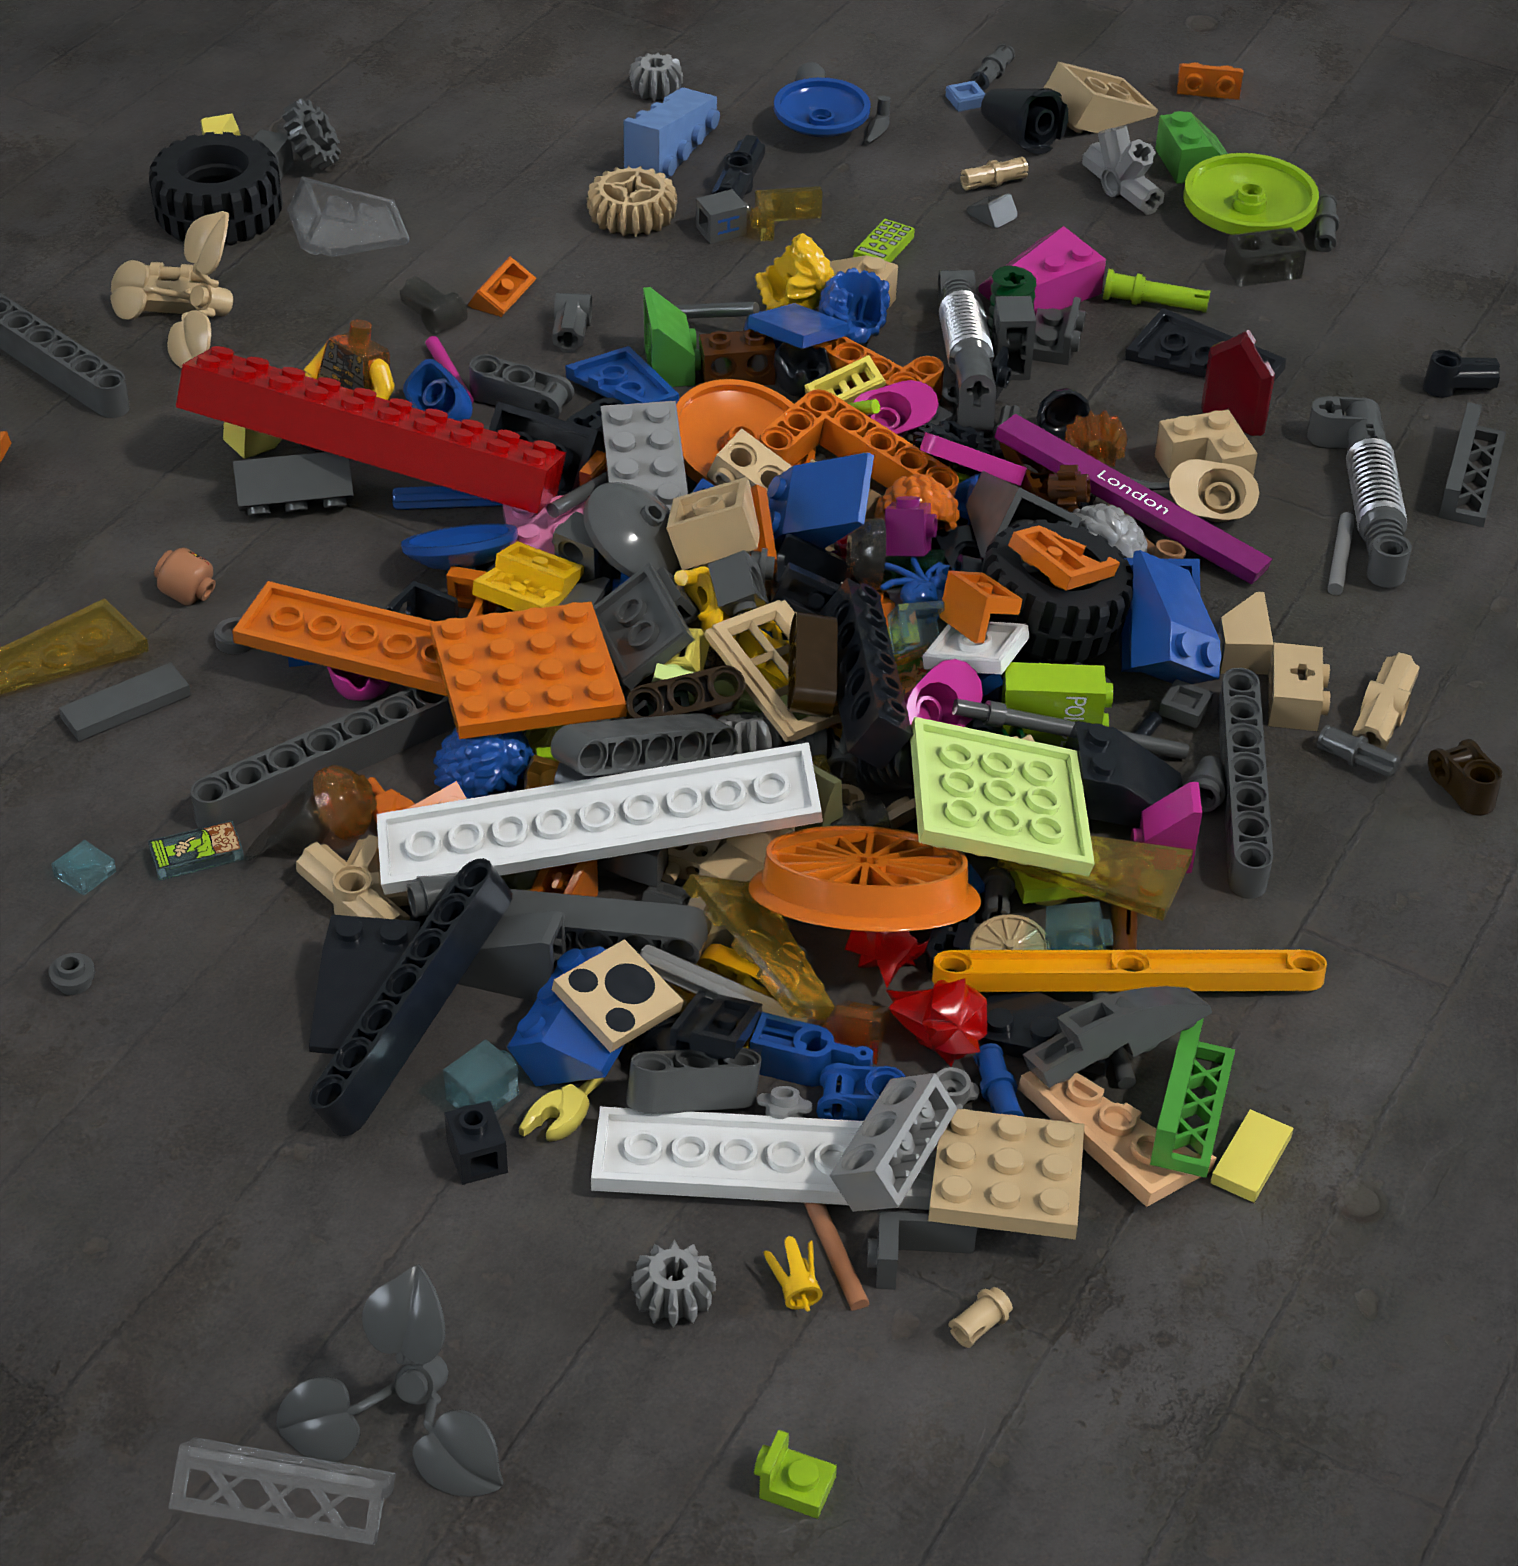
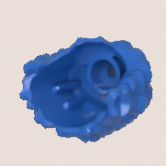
M856 268L847 269L845 273L838 271L836 276L825 282V288L821 291L818 312L848 322V335L845 337L860 345H864L871 336H878L879 330L886 323V310L890 305L889 282L881 280L874 272L868 273L866 270H863L861 273Z
M455 727L452 735H447L441 742L442 749L436 752V756L433 759V763L438 767L434 771L437 777L434 780V784L443 789L457 781L467 799L504 793L507 789H517L518 782L523 779V774L534 755L533 749L530 747L523 731L459 739Z

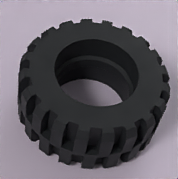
M205 132V135H190L185 140L180 141L178 139L172 142L169 148L164 147L157 157L155 156L150 165L149 182L156 221L169 235L172 234L175 239L182 242L185 240L190 225L196 219L221 211L230 213L225 243L227 245H234L240 240L248 241L253 239L257 233L263 234L266 232L270 225L275 223L282 210L283 202L278 161L268 147L257 139L252 141L247 135L241 134L236 136L233 132H223V134Z
M1035 520L1032 524L1024 521L1017 523L1012 528L1009 526L997 534V537L992 539L987 547L982 564V573H985L1023 599L1019 615L991 613L989 621L1028 625L1029 639L1021 650L1030 653V657L1039 660L1042 657L1050 658L1052 662L1063 663L1066 659H1071L1073 663L1086 660L1088 656L1094 658L1101 655L1118 641L1132 602L1133 571L1128 560L1124 559L1122 552L1116 546L1111 547L1106 538L1099 534L1095 536L1089 533V529L1078 526V528L1068 526V522L1056 521V523H1047V520ZM1040 525L1056 532L1063 538L1085 545L1086 548L1083 555L1091 559L1104 562L1108 557H1111L1120 562L1113 577L1065 591L1053 585L1049 577L1035 566L1025 563L1021 559V555L1010 548L1008 544L1013 532Z

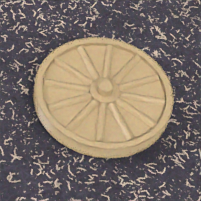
M1003 914L987 919L976 928L971 938L970 950H1050V942L1044 929L1035 921L1020 915Z

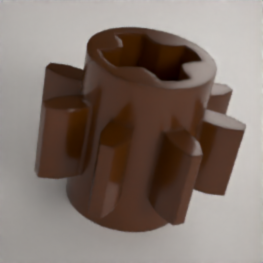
M1060 465V471H1057V475H1049L1048 498L1050 503H1057L1058 507L1068 512H1072L1076 508L1079 509L1081 503H1089L1090 477L1089 474H1081L1078 465Z

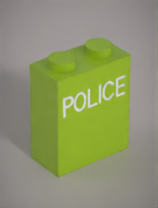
M1011 662L1003 675L1001 703H1005L1009 709L1070 721L1102 724L1109 727V714L1104 713V709L1112 708L1113 683H1106L1105 666ZM1003 725L1008 734L1011 726ZM1022 728L1027 736L1031 735L1035 742L1064 748L1068 739L1065 736Z

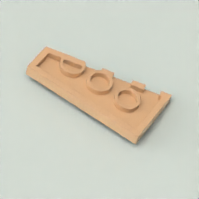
M1031 1071L1021 1075L1018 1089L1051 1120L1085 1124L1083 1149L1146 1207L1200 1178V1176L1150 1165L1157 1129L1140 1119L1141 1111L1128 1103L1124 1105L1113 1103L1103 1096L1104 1089L1079 1073H1074L1069 1080L1057 1083L1050 1088ZM1185 1146L1173 1150V1153L1201 1159L1199 1153L1197 1154ZM1213 1155L1211 1157L1208 1173L1213 1170V1167L1217 1159V1157Z

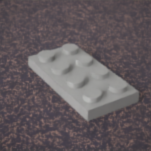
M676 401L601 406L608 482L628 483L643 488L660 499L671 510L673 498L688 494Z

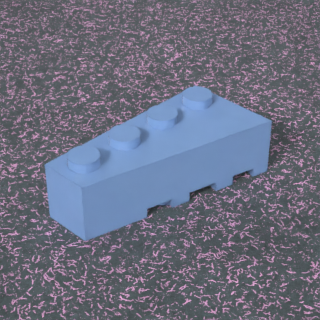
M682 87L664 97L663 103H653L649 111L641 110L637 112L635 119L628 117L623 120L624 169H627L628 166L630 168L642 166L643 170L652 168L655 170V174L664 173L665 178L671 177L679 165L689 158L690 153L698 145L702 144L704 138L711 130L717 127L720 119V112L717 110V96Z

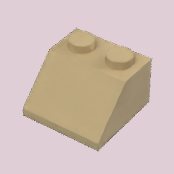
M748 477L673 498L666 529L682 570L701 566L708 568L709 563L745 550L750 555L751 551L758 549L760 531Z

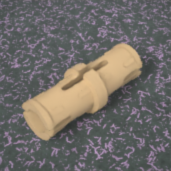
M1024 157L1003 162H997V160L988 161L986 165L961 170V175H966L960 176L961 184L966 191L988 185L992 187L1001 186L1002 182L1026 178L1028 176L1026 172L1028 171V164Z

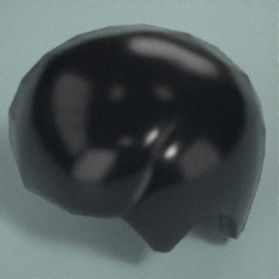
M1069 388L1052 391L1040 402L1036 416L1037 424L1040 428L1074 447H1078L1090 437L1096 421L1088 400L1081 393H1077Z

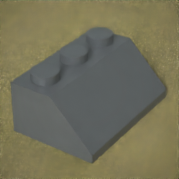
M329 452L233 461L238 508L240 511L247 510V516L270 514V508L285 506L286 512L309 510L308 504L322 502L324 508H339L347 506L346 500L354 499L349 458Z

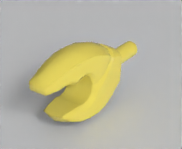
M605 1078L587 1080L579 1088L573 1084H568L561 1087V1089L543 1095L527 1111L519 1126V1134L525 1137L535 1128L542 1126L545 1120L555 1118L557 1120L551 1124L546 1132V1140L549 1142L557 1141L569 1136L581 1125L590 1105L587 1095L599 1086Z

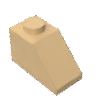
M1256 592L1221 617L1219 633H1217L1222 653L1220 674H1224L1232 668L1249 669L1255 674H1268L1274 643L1265 593Z

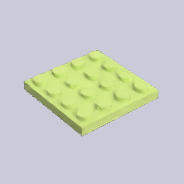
M914 717L911 724L913 735L910 738L919 843L936 848H947L972 853L981 857L987 856L1016 862L1021 865H1032L1057 870L1062 873L1089 877L1095 862L1077 750Z

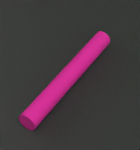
M436 336L429 337L426 340V346L432 357L463 385L473 404L474 399L440 340Z

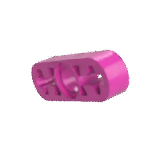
M925 432L919 449L920 451L976 471H985L1021 486L1027 470L1026 467Z

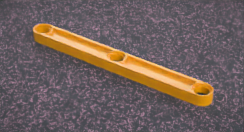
M947 950L937 953L934 957L932 982L935 985L939 980H946L950 983L965 978L966 984L979 992H1104L1158 986L1185 987L1191 991H1312L1321 988L1324 984L1327 961L1322 955L1310 950ZM947 970H956V971H959V972H951V971H947Z

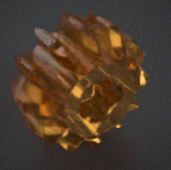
M1090 410L1088 416L1081 417L1076 415L1075 422L1067 425L1066 436H1064L1065 442L1100 462L1115 467L1116 460L1125 457V447L1127 446L1128 438L1118 416L1110 417L1106 410L1099 415H1095Z

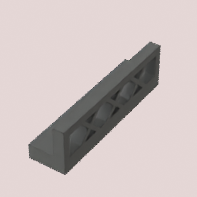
M1467 402L1438 518L1484 527L1506 431L1477 426L1482 405ZM1475 439L1493 442L1495 444L1482 447ZM1481 459L1487 466L1478 469L1471 463ZM1476 481L1482 488L1472 490L1466 484ZM1471 503L1479 512L1457 507Z

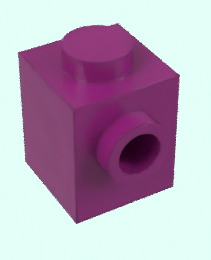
M897 497L896 502H892L885 508L886 556H925L931 550V538H935L937 535V515L931 514V503H920V497Z

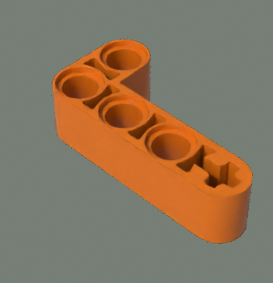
M847 337L812 346L815 349L824 347L827 350L833 372L869 355L885 379V386L907 380L920 381L934 390L938 401L942 398L944 363L939 358L921 356L902 367ZM864 371L859 374L864 383L869 381ZM852 380L847 382L850 389L856 387Z

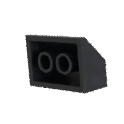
M497 401L489 430L498 432V430L513 431L518 433L522 440L533 443L536 440L547 441L556 445V450L566 452L556 496H564L580 487L579 471L597 450L605 453L603 433L598 430Z

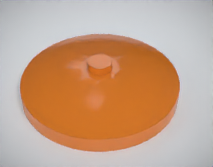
M713 380L690 389L676 404L685 473L697 484L703 477L717 486L715 482L707 477V474L721 449L741 428L760 441L762 431L794 404L780 393L768 387L744 380ZM816 447L795 465L810 463L811 459L814 460Z

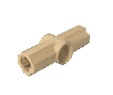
M1398 652L1395 656L1386 657L1376 681L1371 680L1362 702L1360 716L1352 735L1358 738L1363 735L1368 738V743L1381 749H1386L1395 727H1400L1404 720L1411 698V691L1418 677L1420 667L1415 664L1412 656Z

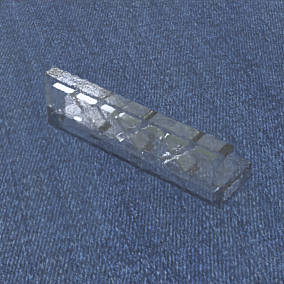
M195 1437L179 1445L169 1509L374 1545L378 1540L384 1499L393 1494L396 1473ZM190 1469L207 1471L220 1491L206 1501L185 1497ZM222 1474L237 1478L228 1484ZM245 1479L257 1480L271 1500L257 1510L245 1508L232 1489ZM274 1484L288 1487L279 1493ZM296 1488L310 1490L322 1508L309 1519L295 1517L283 1499ZM325 1493L340 1496L330 1502ZM224 1496L230 1505L216 1503L215 1501ZM347 1497L370 1500L365 1529L346 1526L334 1507ZM275 1505L281 1514L266 1512V1510ZM326 1514L332 1523L316 1520Z

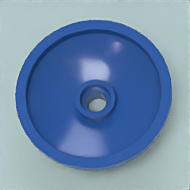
M807 78L792 82L780 89L774 98V112L777 118L791 130L812 137L827 138L849 133L861 126L870 114V99L862 89L849 82L833 78Z
M473 524L448 527L408 537L401 542L402 552L406 556L429 568L449 570L451 566L476 570L475 567L494 561L496 553L513 544L518 538V530L516 526L509 524Z

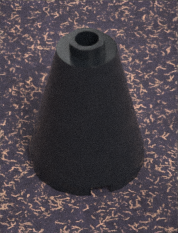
M995 88L986 93L981 103L983 117L1030 153L1040 155L1052 150L1053 147L1050 146L1056 139L1061 140L1068 124L1067 103L1062 101L1060 97L1062 95L1052 89Z

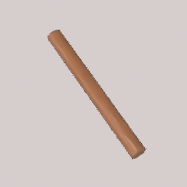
M804 1203L851 1311L868 1307L869 1300L826 1205Z

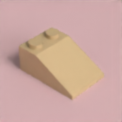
M1062 62L1057 63L1044 87L1057 91L1062 95L1060 96L1062 101L1067 103L1068 106L1067 126L1078 133H1082L1083 130L1099 133L1109 128L1123 126L1156 116L1158 109L1124 78Z

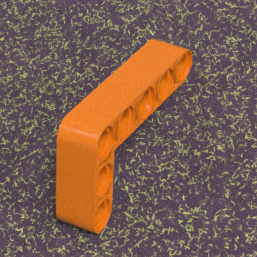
M816 389L808 392L768 425L760 436L759 442L791 466H794L816 446L820 445L838 457L866 452L873 454L871 478L886 488L893 486L894 482L902 476L909 477L913 474H924L928 477H933L938 483H942L954 497L959 483V477L954 470L926 452L920 451L915 445L826 390Z

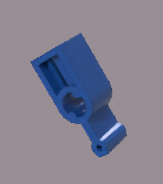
M765 1012L761 1013L750 1041V1049L757 1052L762 1059L760 1075L804 1086H820L822 1069L832 1063L873 1066L874 1051L869 1047L859 1046L856 1048L836 1043L832 1033L824 1027ZM839 1076L837 1081L842 1082V1077Z

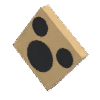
M625 939L554 979L552 991L610 1053L681 1011L684 1001Z

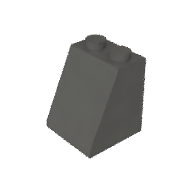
M982 471L966 503L967 512L982 558L985 557L991 540L1009 526L1012 528L1017 523L1024 521L1032 524L1035 520H1047V523H1056V521L1068 522V526L1078 528L1082 520L1081 517L985 471Z

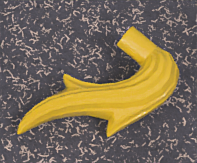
M701 566L691 570H678L675 573V583L679 586H684L686 594L699 608L700 614L697 617L701 621L703 632L712 628L714 624L729 619V616L718 607L709 568Z

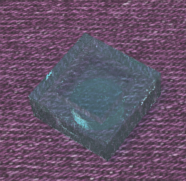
M83 840L52 863L54 876L82 895L87 894L116 872L114 859L86 840Z

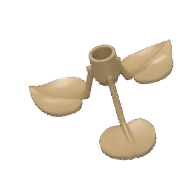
M221 211L199 217L190 225L184 241L185 258L188 262L195 263L193 272L206 282L193 287L191 293L147 286L149 269L144 263L135 260L123 263L116 270L112 279L111 303L116 315L122 319L133 320L143 312L146 305V292L190 300L196 310L183 313L181 317L182 322L175 323L168 335L169 355L172 361L180 368H182L183 363L210 348L211 324L208 316H226L233 305L231 291L218 287L219 281L208 276L215 271L223 254L230 214L228 212Z

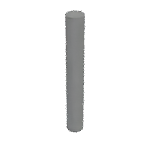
M1349 512L1342 513L1339 519L1327 588L1328 592L1332 595H1340L1344 588L1355 516Z

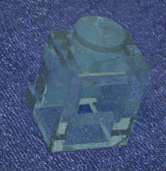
M1099 901L1046 906L1045 940L1047 949L1106 950V946L1113 945L1111 920L1103 919Z

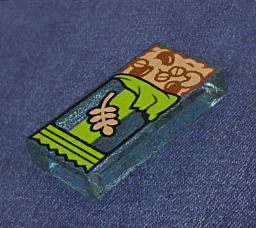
M233 820L148 841L149 851L159 881L244 860L243 849Z

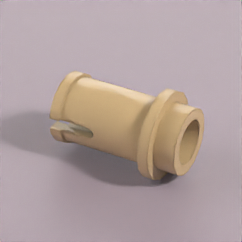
M999 1288L982 1289L978 1292V1300L949 1322L948 1326L952 1328L950 1330L951 1334L962 1346L970 1348L974 1345L975 1341L995 1324H1005L1008 1321L1009 1313L1013 1309L1012 1303L1008 1296Z

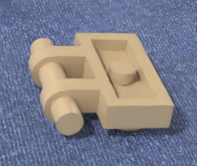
M151 262L150 265H146L149 269L147 286L191 293L193 287L206 283L193 272L194 265L182 264L181 267H167L159 262ZM146 292V305L143 311L183 314L196 310L190 300Z

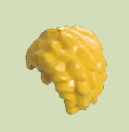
M802 233L793 238L792 244L786 246V251L781 257L774 259V265H769L766 268V272H759L755 275L757 288L761 290L762 304L766 305V310L792 303L814 310L818 307L819 300H821V291L825 288V282L834 276V270L830 267V261L825 257L823 250L817 246L811 237Z

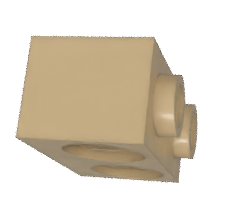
M741 428L716 455L707 477L715 482L716 485L748 477L750 487L759 485L766 488L768 492L772 479L792 466Z

